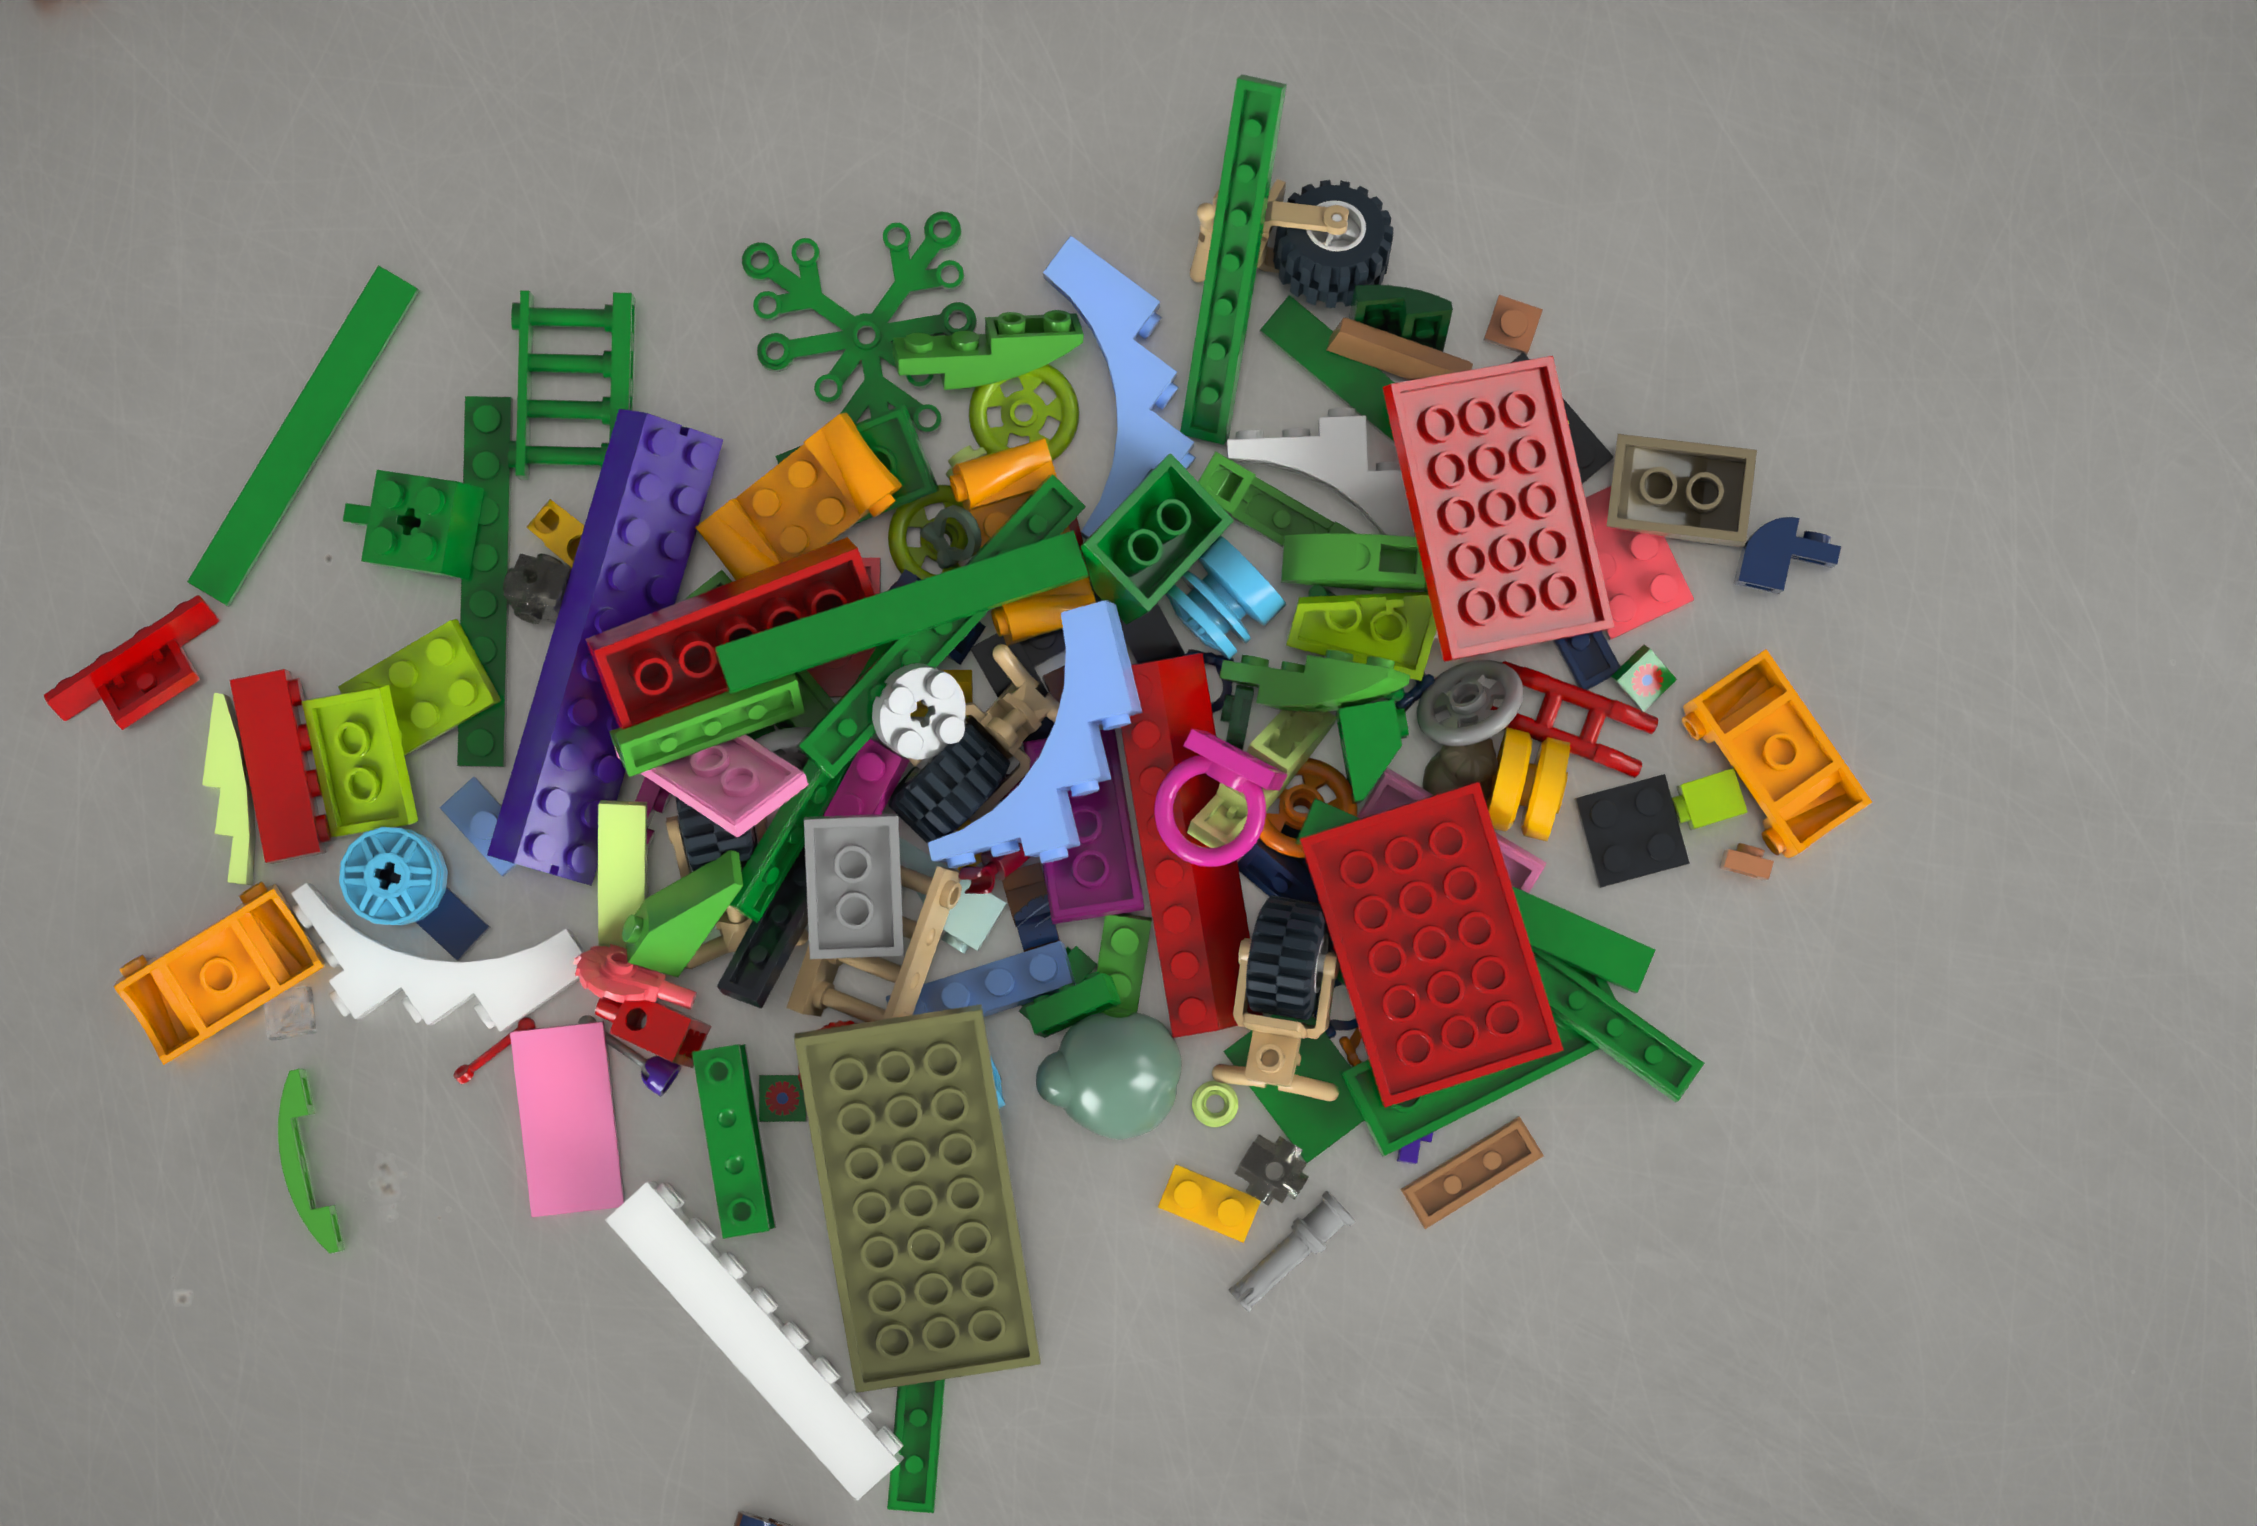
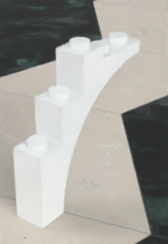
M1354 408L1329 409L1328 417H1319V436H1310V429L1306 428L1282 430V437L1264 438V431L1246 430L1236 432V439L1227 440V458L1233 462L1266 465L1300 474L1331 489L1358 509L1381 535L1416 537L1399 462L1376 463V471H1368L1366 415L1356 416ZM1437 630L1434 639H1439Z
M305 883L291 893L297 904L292 906V910L307 930L314 926L323 939V942L318 947L333 968L339 964L343 968L342 972L329 980L334 988V991L329 996L344 1017L351 1013L354 1019H362L403 990L407 997L401 1001L415 1022L418 1023L424 1019L427 1025H434L476 996L479 1003L474 1008L484 1024L489 1029L496 1025L500 1032H505L521 1019L527 1017L579 981V976H575L577 965L573 963L574 958L584 953L585 950L571 930L568 929L561 931L535 947L497 959L464 963L428 960L397 951L365 935L338 914L313 884Z

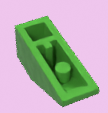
M730 850L715 861L705 864L646 898L636 914L630 915L627 918L623 927L622 939L626 942L628 963L678 978L743 887L739 852Z

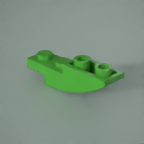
M1051 310L1044 315H1022L1016 312H1006L998 317H985V334H976L972 331H958L946 336L912 333L906 337L893 338V357L898 376L940 374L944 390L971 388L1014 378L1043 367L1082 344L1084 334L1077 313H1068L1062 310Z
M1329 533L1284 536L1281 583L1321 585L1369 591L1379 587L1428 592L1416 537Z
M1326 650L1325 657L1307 655L1305 665L1282 661L1281 669L1268 667V659L1242 655L1241 663L1223 660L1219 678L1239 685L1259 688L1256 699L1257 704L1283 711L1326 712L1367 704L1390 695L1408 685L1410 675L1394 670L1395 661L1367 656L1366 664L1353 662V654Z
M1127 913L1105 916L1097 972L1104 973L1113 978L1121 1000V1004L1103 1012L1110 1017H1128L1130 1014L1137 1013L1152 917Z

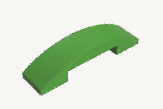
M1216 451L1198 480L1199 484L1232 518L1281 547L1284 545L1285 535L1357 534L1257 478L1256 474Z
M295 1069L289 1071L278 1116V1142L282 1170L292 1201L306 1227L329 1254L343 1251L345 1248L335 1205L321 1208L316 1207L297 1118L315 1114L306 1070Z

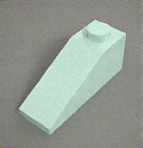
M899 837L901 866L932 878L937 866L948 868V866L941 862L932 861L930 855ZM970 880L960 881L962 887L961 895L955 907L949 911L943 928L946 932L941 939L964 954L969 946L979 951L1007 906L1006 902L991 893L965 894L966 889L971 885ZM917 892L924 904L926 895Z

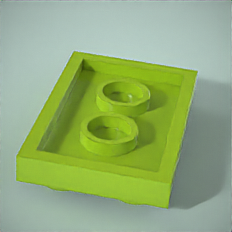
M458 619L446 622L338 686L340 692L345 693L389 685L404 757L501 701Z
M389 685L301 701L331 837L368 832L381 827L405 826L418 822Z

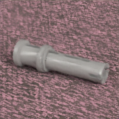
M1326 1191L1322 1195L1323 1201L1304 1219L1297 1218L1294 1220V1225L1291 1226L1293 1232L1236 1285L1228 1289L1237 1300L1249 1288H1253L1240 1301V1304L1248 1312L1312 1251L1315 1254L1318 1252L1322 1253L1326 1249L1325 1243L1345 1224L1351 1226L1355 1222L1353 1217L1331 1193Z

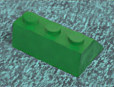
M1171 453L1150 472L1081 545L1094 591L1103 601L1106 600L1116 604L1119 618L1126 625L1148 613L1234 521Z

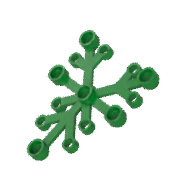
M949 212L932 214L924 226L925 239L911 259L908 250L911 242L909 229L902 223L889 224L883 232V241L890 250L895 281L872 314L862 313L857 316L852 315L822 294L817 266L820 250L812 239L801 238L792 246V257L795 263L799 265L800 277L780 264L779 256L771 245L758 242L747 247L742 256V266L746 274L756 281L772 280L789 292L781 295H776L771 291L759 293L753 303L754 310L759 318L771 321L780 314L813 309L842 330L791 340L780 333L768 334L761 339L757 347V356L760 363L769 371L780 372L789 368L794 358L845 350L829 374L819 377L815 383V394L820 401L827 404L837 402L842 396L843 385L862 361L864 381L841 413L847 412L854 424H856L868 406L871 417L889 411L888 403L895 408L905 404L910 418L914 421L916 428L920 432L930 434L937 431L942 422L939 410L933 405L921 404L883 377L880 358L896 368L893 357V338L906 337L912 333H925L928 335L943 333L946 336L958 331L975 332L977 326L975 312L969 305L961 302L947 305L941 314L888 323L910 292L938 287L953 290L961 286L964 281V271L962 266L956 261L947 260L942 262L938 268L926 270L940 250H950L960 241L962 231L958 219ZM947 222L951 226V233L944 238L937 237L934 234V227L937 223ZM899 229L906 234V239L901 245H892L888 241V236L891 231ZM803 245H810L815 251L812 259L808 261H802L797 257V251ZM762 252L768 255L769 262L766 267L758 269L752 265L751 261L756 253ZM947 267H954L959 272L958 279L953 283H946L941 278L942 271ZM765 298H772L776 301V309L771 314H764L759 310V304ZM956 312L963 313L967 318L965 326L959 329L953 328L949 324L950 316ZM861 329H873L876 334L874 341L870 344L861 343L858 340V333ZM773 343H779L784 347L783 356L776 360L767 356V348ZM929 374L927 379L922 382L913 380L911 375H906L913 387L925 388L933 381L934 374ZM825 381L835 382L837 384L836 394L832 397H824L820 393L822 383ZM932 411L935 413L937 419L933 426L923 427L919 423V416L922 412Z

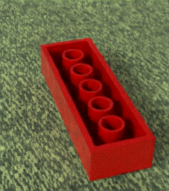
M846 537L586 639L617 724L621 730L729 691L715 647L875 594L858 547Z

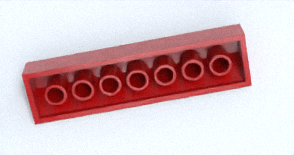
M1203 653L1131 664L1143 713L1129 716L1131 724L1121 727L1172 1036L1177 1038L1238 1026L1233 1017L1240 968L1238 960L1241 940H1244V938L1250 939L1238 862L1236 860L1226 865L1205 867L1181 859L1167 847L1161 838L1154 813L1156 795L1166 775L1182 761L1200 755L1184 746L1191 730L1207 731L1216 736ZM1205 773L1190 778L1181 786L1174 800L1173 816L1178 830L1188 841L1197 846L1209 848L1187 833L1192 819L1217 794L1221 783ZM1248 1002L1247 1012L1249 1014L1263 1016L1262 1012L1252 1011Z

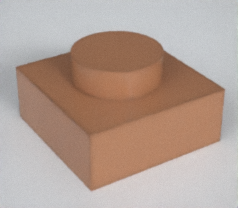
M1499 295L1484 341L1519 353L1524 352L1527 355L1543 309Z
M1738 843L1736 851L1732 849L1724 850L1720 868L1757 879L1768 880L1774 861L1763 858L1765 850Z

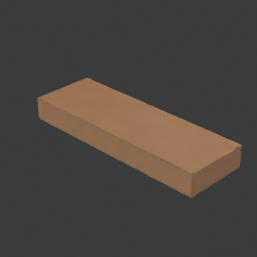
M1346 317L1341 320L1331 334L1327 346V351L1409 380L1472 370L1473 363Z
M1518 1116L1400 1190L1424 1229H1427L1544 1155L1522 1119Z

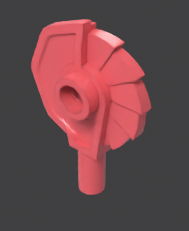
M610 944V947L593 946L590 950L574 958L573 964L577 965L575 976H579L580 983L584 989L588 988L601 999L606 997L613 1001L624 1003V1000L656 1002L659 998L690 1010L694 1005L697 992L665 981L666 975L628 963L627 949L612 944Z

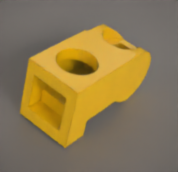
M549 499L526 528L541 539L547 548L572 568L584 525Z

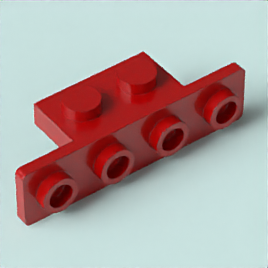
M197 595L189 601L180 603L172 612L152 625L140 629L132 638L112 651L103 653L95 662L72 677L61 680L55 688L44 694V698L47 704L63 721L69 720L102 698L115 723L124 730L200 680L182 646L217 624L219 619L204 599Z

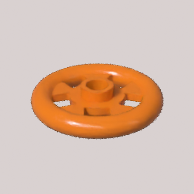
M1308 758L1295 775H1301L1304 784L1296 785L1290 789L1285 788L1277 798L1280 799L1279 814L1266 813L1265 824L1259 837L1271 849L1296 858H1305L1301 845L1295 843V838L1286 836L1281 831L1285 824L1291 828L1301 830L1307 813H1299L1294 810V807L1301 805L1310 809L1314 799L1325 803L1317 789L1327 785L1336 795V799L1327 804L1356 817L1358 813L1357 803L1352 804V786L1345 776L1333 766L1313 758Z

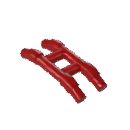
M1507 661L1502 662L1518 674L1523 687L1545 694L1536 720L1517 713L1504 729L1510 728L1530 733L1532 739L1543 742L1546 738L1569 742L1570 753L1634 778L1639 775L1642 769L1641 760L1596 742L1606 717L1648 734H1652L1658 726L1657 717L1628 704L1580 688L1542 672ZM1562 701L1589 710L1579 736L1553 727ZM1492 706L1491 710H1497L1499 707Z

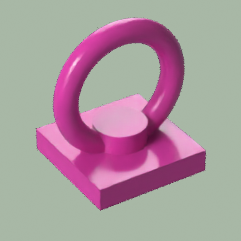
M1192 729L1184 746L1200 755L1182 761L1166 775L1156 795L1155 821L1159 834L1167 847L1181 859L1205 867L1226 865L1245 855L1255 845L1262 833L1266 818V802L1261 787L1266 790L1280 791L1288 774L1207 731ZM1202 773L1232 789L1244 793L1247 802V819L1242 831L1234 840L1220 847L1205 848L1191 843L1180 833L1174 821L1173 805L1177 792L1186 781Z

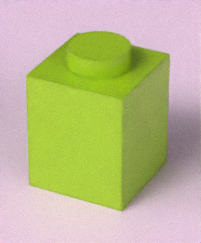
M1734 768L1678 785L1676 787L1679 795L1672 797L1680 824L1688 822L1690 831L1748 812Z

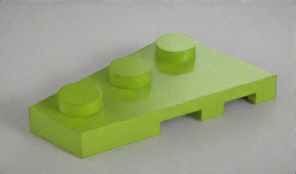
M1428 592L1299 597L1286 646L1323 656L1326 655V650L1341 651L1353 654V662L1366 664L1367 656L1395 661L1394 670L1409 674L1411 679L1422 681L1437 630Z

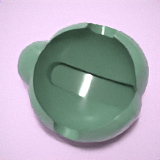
M1103 1012L1096 1013L1075 1023L1064 1035L1058 1051L1048 1055L1041 1062L1036 1074V1088L1044 1100L1052 1105L1063 1107L1071 1119L1091 1132L1111 1139L1123 1140L1152 1131L1163 1122L1172 1109L1177 1094V1084L1181 1076V1055L1178 1045L1169 1030L1155 1018L1136 1012L1122 1018L1110 1017Z

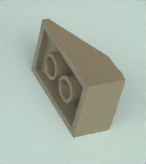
M1618 434L1606 527L1699 543L1744 548L1747 539L1757 450Z

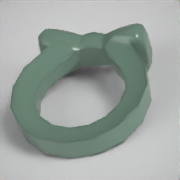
M952 505L940 510L934 522L926 524L920 531L922 538L932 543L937 551V562L941 569L953 567L959 561L973 557L981 547V531L977 521L962 506ZM949 517L960 521L966 530L968 543L965 550L950 547L944 538L946 521Z

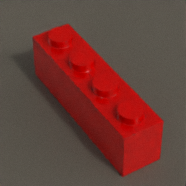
M282 669L230 680L265 863L275 864L326 853L325 842L331 841V833L326 814L319 815L316 797L322 796L317 770H310L307 751H312L307 724H301L298 706L302 705L301 701H304L300 679H292L291 672Z

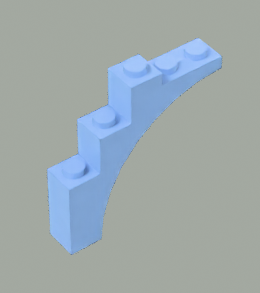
M1070 236L1044 270L1043 276L1050 285L1073 305L1092 331L1108 365L1117 409L1118 431L1112 468L1101 499L1081 531V535L1088 539L1168 454L1171 453L1186 470H1188L1196 457L1190 453L1194 447V442L1152 411L1156 405L1163 410L1177 392L1179 387L1173 383L1177 378V371L1135 341L1139 335L1146 340L1162 319L1156 313L1160 308V301L1074 237Z
M1104 600L1061 612L1066 646L1064 688L1055 724L1039 758L1019 786L991 812L960 831L928 842L932 861L947 862L948 869L958 868L975 863L974 855L991 850L993 857L1017 852L1020 850L1018 843L1022 842L1025 856L1040 857L1041 863H1048L1069 857L1067 849L1081 846L1067 791L1071 790L1073 797L1087 795L1100 790L1099 782L1111 779L1098 725L1102 724L1104 730L1120 728L1131 724L1129 716L1143 713L1116 604Z

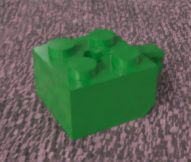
M377 470L371 506L346 503L343 522L367 526L361 558L362 562L469 580L484 488L458 481Z

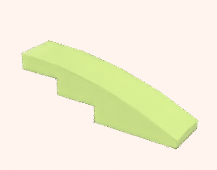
M214 693L202 785L220 788L215 834L233 837L227 882L253 886L256 844L255 813L237 716L231 697L225 694Z
M1282 710L1250 743L1247 753L1288 774L1280 791L1266 790L1261 787L1265 797L1266 811L1334 725L1336 716L1328 711L1293 712ZM1220 783L1217 794L1192 819L1187 833L1209 848L1220 847L1234 840L1242 831L1247 819V802L1244 793Z
M600 800L599 946L610 947V944L626 949V942L622 939L625 921L630 915H635L645 899L648 898L647 802Z

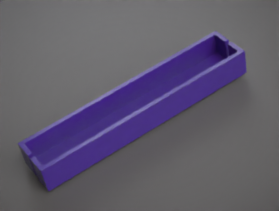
M619 409L487 856L592 886L598 866L600 800L617 801L626 770L622 761L617 758L609 732L620 727L615 719L586 639L675 604L697 529L695 527L698 526L723 439L692 428L682 427L680 424L649 413Z

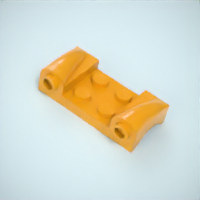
M847 412L840 413L805 440L804 444L739 496L729 500L695 528L734 579L738 580L830 544L868 513L875 518L896 502L892 495L902 488L903 485L873 453Z
M1044 438L957 463L952 468L953 475L950 476V485L957 503L962 502L963 507L977 521L981 531L982 547L1049 475L1053 474L1056 478L1057 475ZM1069 526L1061 534L1070 532ZM1087 577L996 607L991 610V616L998 636L1003 635L1006 646H1010L1039 635L1063 629L1061 612L1094 604L1096 601L1089 578Z
M1767 649L1748 660L1683 706L1686 715L1682 717V722L1688 733L1695 740L1702 738L1707 743L1716 742L1766 814L1767 818L1762 822L1765 831L1761 835L1767 847L1775 855L1782 853L1785 857L1791 858L1801 853L1826 833L1872 803L1865 790Z
M262 881L255 884L239 895L242 904L236 907L232 913L158 958L154 957L147 961L142 954L119 969L123 976L116 981L113 987L142 1025L163 1065L324 967V959L276 884L266 888Z

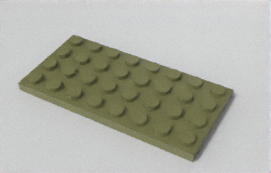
M982 1004L794 1033L856 1393L1041 1364Z

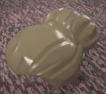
M1489 738L1467 746L1443 745L1441 750L1431 758L1425 767L1423 789L1432 795H1436L1478 781L1486 802L1491 793L1492 778L1496 775L1498 769V759L1496 758L1493 740Z

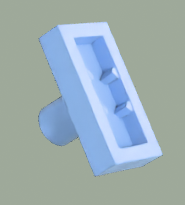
M473 777L448 799L440 809L498 873L504 877L517 864L487 856L502 805L476 777Z

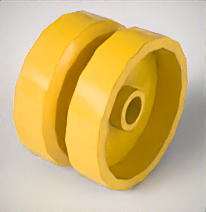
M1506 728L1497 756L1498 769L1496 775L1492 778L1491 793L1486 803L1493 827L1496 830L1506 832L1513 826L1518 807L1524 806L1521 820L1523 836L1548 841L1555 816L1560 811L1568 777L1566 770L1570 743L1546 738L1540 744L1535 762L1532 764L1529 763L1532 750L1530 733Z

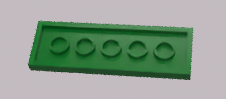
M1565 963L1616 999L1607 981ZM1553 1015L1563 1051L1388 1107L1383 1106L1369 1059L1342 1072L1341 1075L1383 1157L1600 1048Z

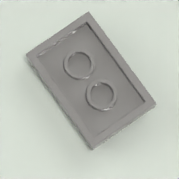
M899 814L804 817L810 959L904 956Z

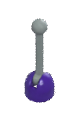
M584 1015L579 1019L578 1024L596 1022V1020L590 1015ZM605 1031L606 1043L641 1066L643 1083L658 1096H663L678 1076L681 1066L660 1056L645 1059Z

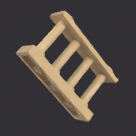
M901 866V886L926 895L917 922L902 916L903 937L911 939L902 966L880 957L810 959L808 945L786 1008L801 1014L821 1017L823 1010L830 1007L865 1022L913 1015L949 911L955 907L961 895V880L958 877L960 871L937 866L932 878ZM845 963L895 983L886 1010L835 990L833 982L839 966Z

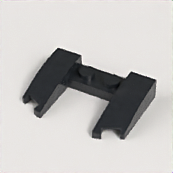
M1090 582L1096 603L1103 601L1094 591L1092 582ZM1158 603L1148 613L1127 625L1120 619L1125 643L1137 663L1186 655ZM1063 629L1008 646L1029 674L1039 683L1035 689L1043 697L1048 694V691L1037 674L1035 667L1066 650ZM996 633L971 647L970 650L998 698L1012 681L992 656L995 646L999 644L1006 645L1004 636H998ZM1045 716L1041 721L1042 725L1037 731L1029 734L1023 742L1048 738L1055 723Z

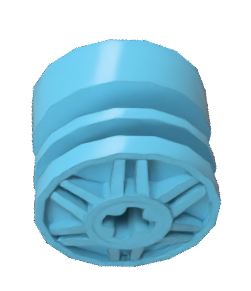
M1220 535L1199 558L1201 565L1208 575L1201 580L1187 570L1181 578L1191 591L1186 595L1174 584L1165 595L1170 600L1176 616L1204 645L1219 651L1230 660L1238 651L1225 635L1231 631L1241 641L1247 643L1251 640V637L1240 620L1247 614L1253 620L1265 626L1286 606V603L1262 574L1231 543Z
M381 827L363 833L349 845L340 864L339 883L345 901L357 915L374 924L407 925L423 920L438 907L446 892L448 870L442 852L430 838L414 830ZM392 864H395L394 872L401 875L399 883H391L387 889V880L380 877V872L382 869H390Z

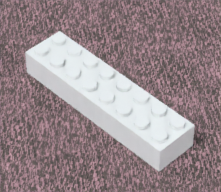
M656 1181L646 1182L607 1217L605 1221L855 1500L858 1501L904 1459L898 1452L904 1445L886 1425L879 1430L867 1417L872 1412V1409L856 1391L853 1390L848 1395L836 1382L841 1377L840 1373L823 1355L816 1360L805 1348L810 1340L793 1321L787 1322L784 1325L775 1315L774 1311L779 1306L761 1286L756 1287L754 1290L742 1278L748 1271L731 1252L721 1254L711 1242L716 1238V1235L699 1217H693L691 1220L680 1209L685 1204V1201L668 1182L665 1184L662 1182L660 1185Z

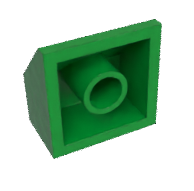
M1394 699L1340 708L1335 714L1346 778L1353 791L1351 794L1352 804H1360L1366 798L1401 748V739L1409 736L1405 709H1396Z

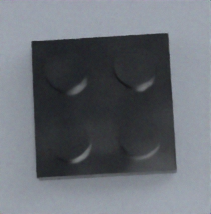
M1665 774L1574 799L1599 888L1690 864Z

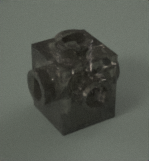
M520 553L515 567L508 570L503 583V595L513 608L515 616L532 624H539L541 620L556 623L572 568L563 565L560 560L547 554H538L537 557H532Z
M1257 1134L1234 1172L1235 1175L1250 1183L1245 1192L1268 1206L1273 1198L1280 1203H1283L1287 1196L1295 1200L1309 1178L1307 1174L1302 1172L1307 1163L1299 1159L1303 1152L1302 1149L1281 1136L1273 1143L1260 1134ZM1272 1162L1280 1163L1283 1169L1282 1175L1277 1179H1269L1266 1176V1167Z

